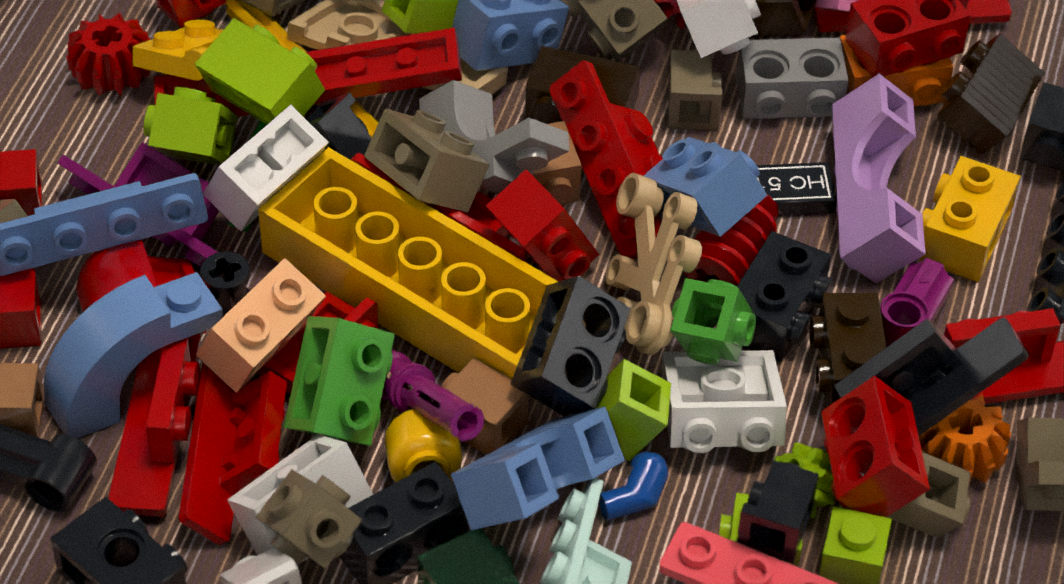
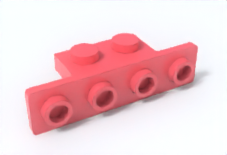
M687 522L679 525L659 564L660 573L686 584H838Z

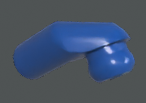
M648 451L637 454L631 462L633 468L626 486L601 492L598 504L605 521L651 509L658 503L668 479V467L661 455Z

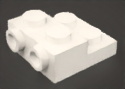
M773 350L741 351L738 362L720 359L717 365L695 361L686 355V351L662 353L663 379L671 383L667 426L671 448L683 447L695 453H705L714 447H741L751 452H763L771 446H785L787 405Z

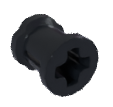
M229 251L215 253L202 263L200 269L201 279L223 309V318L232 309L230 296L235 298V303L237 304L250 292L246 287L250 278L249 263L240 254ZM220 267L223 268L224 279L219 277L218 270Z

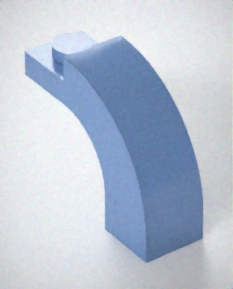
M197 272L153 287L146 275L133 279L93 303L65 331L49 358L44 376L45 405L64 435L77 439L119 423L120 393L131 371L154 351L173 342L209 330L222 319L223 309Z

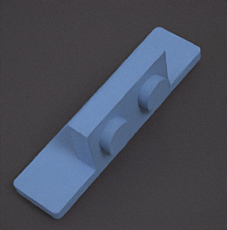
M192 173L146 186H141L140 181L34 208L35 215L0 223V276L206 222L208 214L198 175Z

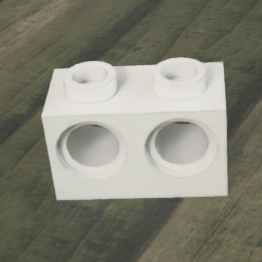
M290 105L218 167L203 195L236 228L242 231L259 216L258 209L322 154L329 142Z

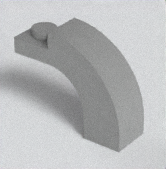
M452 80L419 99L420 110L446 122L445 131L459 134L474 143L472 151L490 164L480 189L499 194L524 170L527 169L533 175V170L542 169L548 165L549 161L569 152V136L567 131L531 118H527L496 135L493 121L492 94L461 82Z

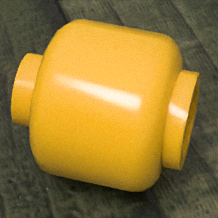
M415 409L400 414L393 419L386 429L384 440L385 453L391 477L395 482L434 462L440 466L453 482L451 474L460 470L463 458L458 437H454L449 431L431 422Z

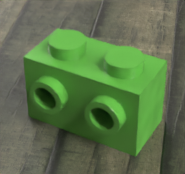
M308 316L284 428L315 436L319 434L346 443L371 446L373 433L380 421V401L385 378L392 365L393 355L391 350L395 334L340 318Z

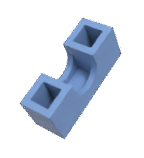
M605 406L553 419L452 473L451 476L470 529L475 530L525 519L558 500L559 496L556 489L594 479L625 460Z

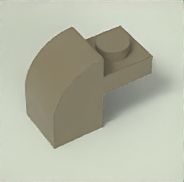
M1027 417L1017 421V476L1020 500L1025 510L1064 511L1063 418Z

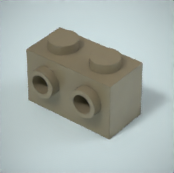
M561 0L569 7L568 13L573 18L580 14L591 28L586 35L600 55L605 57L610 53L616 62L621 61L665 28L667 17L654 0Z
M384 109L364 157L417 200L468 212L490 165L472 151L474 143L459 134L445 131L446 122L426 111L417 110L415 115L411 116Z

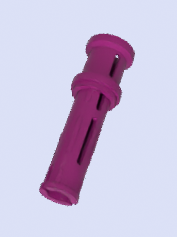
M391 350L393 360L389 372L392 375L390 379L388 377L385 378L381 399L389 400L390 404L400 412L415 409L431 422L449 431L454 437H458L459 440H471L480 433L484 425V415L480 408L474 407L475 405L467 403L450 390L438 385L433 373L427 367L412 363L405 354Z

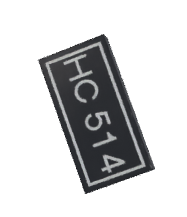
M828 162L757 165L760 171L757 179L765 192L777 203L779 215L834 213L836 199Z

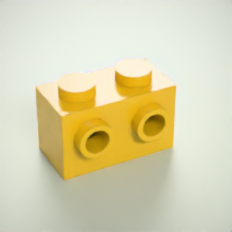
M960 156L952 174L943 173L939 179L933 197V202L937 203L935 209L925 208L922 213L925 255L919 258V262L928 258L944 264L947 272L980 282L1012 214L1021 176Z

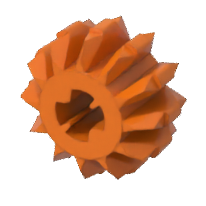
M982 393L919 436L922 452L969 471V482L971 477L986 484L993 471L1000 470L1001 466L1006 462L1011 431L1010 424L1002 421L1001 406L985 407Z

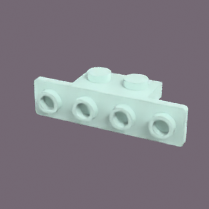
M597 477L591 479L583 492L573 489L567 497L558 516V520L563 523L556 532L549 549L554 555L542 575L540 584L628 583L632 562L589 540L603 480Z

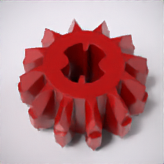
M99 13L97 21L93 23L80 21L79 30L69 33V41L67 43L68 55H66L68 69L71 71L72 77L76 78L82 90L94 88L99 97L107 90H115L121 96L124 87L139 88L140 80L150 76V70L133 66V46L151 39L148 37V32L143 31V28L140 27L138 19L125 21L121 13H118L112 19H105Z

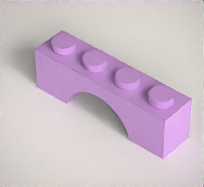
M880 74L832 104V134L835 147L834 172L837 186L836 211L839 224L838 250L840 259L850 269L859 271L874 283L880 282L925 255L922 214L887 188L894 164L904 149L916 137L913 99Z

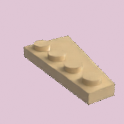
M324 0L288 23L287 39L316 50L412 35L413 33H405L381 11L384 4L383 0ZM460 57L462 81L458 82L490 94L506 85L507 67L475 71ZM447 83L425 86L424 88L434 91Z

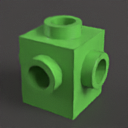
M685 278L680 298L676 300L672 309L674 319L670 331L687 352L686 355L695 361L710 365L719 364L720 359L738 362L742 346H749L752 341L756 317L737 286L721 280L712 279L703 282Z

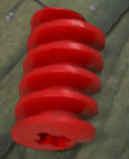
M767 194L762 201L721 237L703 230L699 231L694 240L701 243V257L692 272H684L686 278L703 282L712 279L721 280L737 286L771 231L778 232L775 222L779 215L777 203Z

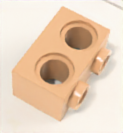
M284 258L211 328L196 356L238 393L306 325L308 316L314 315L326 295Z

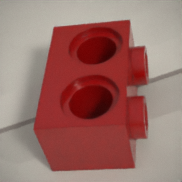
M859 0L850 4L845 41L872 78L878 74L885 77L963 53L971 15L959 0Z
M527 169L486 205L517 245L525 250L526 255L544 274L558 282L576 276L581 277L588 270L590 263L600 255L568 212Z
M873 376L821 411L826 436L823 443L830 458L833 474L831 487L835 498L845 509L888 517L930 490L912 404L901 394L876 376Z

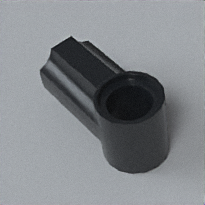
M0 424V480L24 488L26 494L34 502L48 510L55 512L66 511L97 465V458L94 452L82 441L69 435H55L51 441H47Z

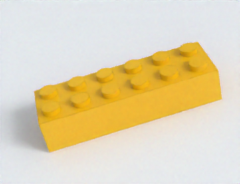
M329 147L258 209L262 253L278 263L286 258L314 285L326 292L328 291L354 308L367 297L377 302L378 324L458 373L475 357L512 379L547 285L558 282Z

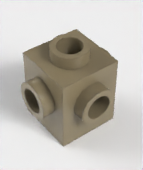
M292 469L255 517L277 534L270 544L292 558L295 563L300 565L307 556L325 569L333 558L340 556L349 547L353 539V532L362 521L360 517L345 506L351 496L334 482L322 475L314 483Z

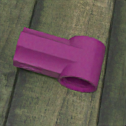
M928 258L918 263L912 262L894 292L888 294L882 300L880 310L886 348L928 318L932 323L934 322L951 293L954 279L948 275L944 264Z

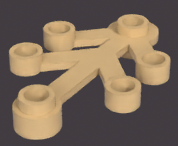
M631 173L620 186L616 207L620 214L635 219L638 262L620 254L615 255L609 262L606 270V283L625 291L632 288L641 292L640 302L624 297H618L617 300L631 308L624 327L627 341L630 344L636 345L640 353L654 355L661 348L666 347L673 337L670 329L674 317L672 316L670 305L682 271L692 272L701 257L702 247L699 241L683 235L675 237L678 228L687 229L694 221L697 212V201L695 198L679 192L671 194L664 206L663 220L655 238L654 217L662 207L664 192L662 188L657 187L655 180Z

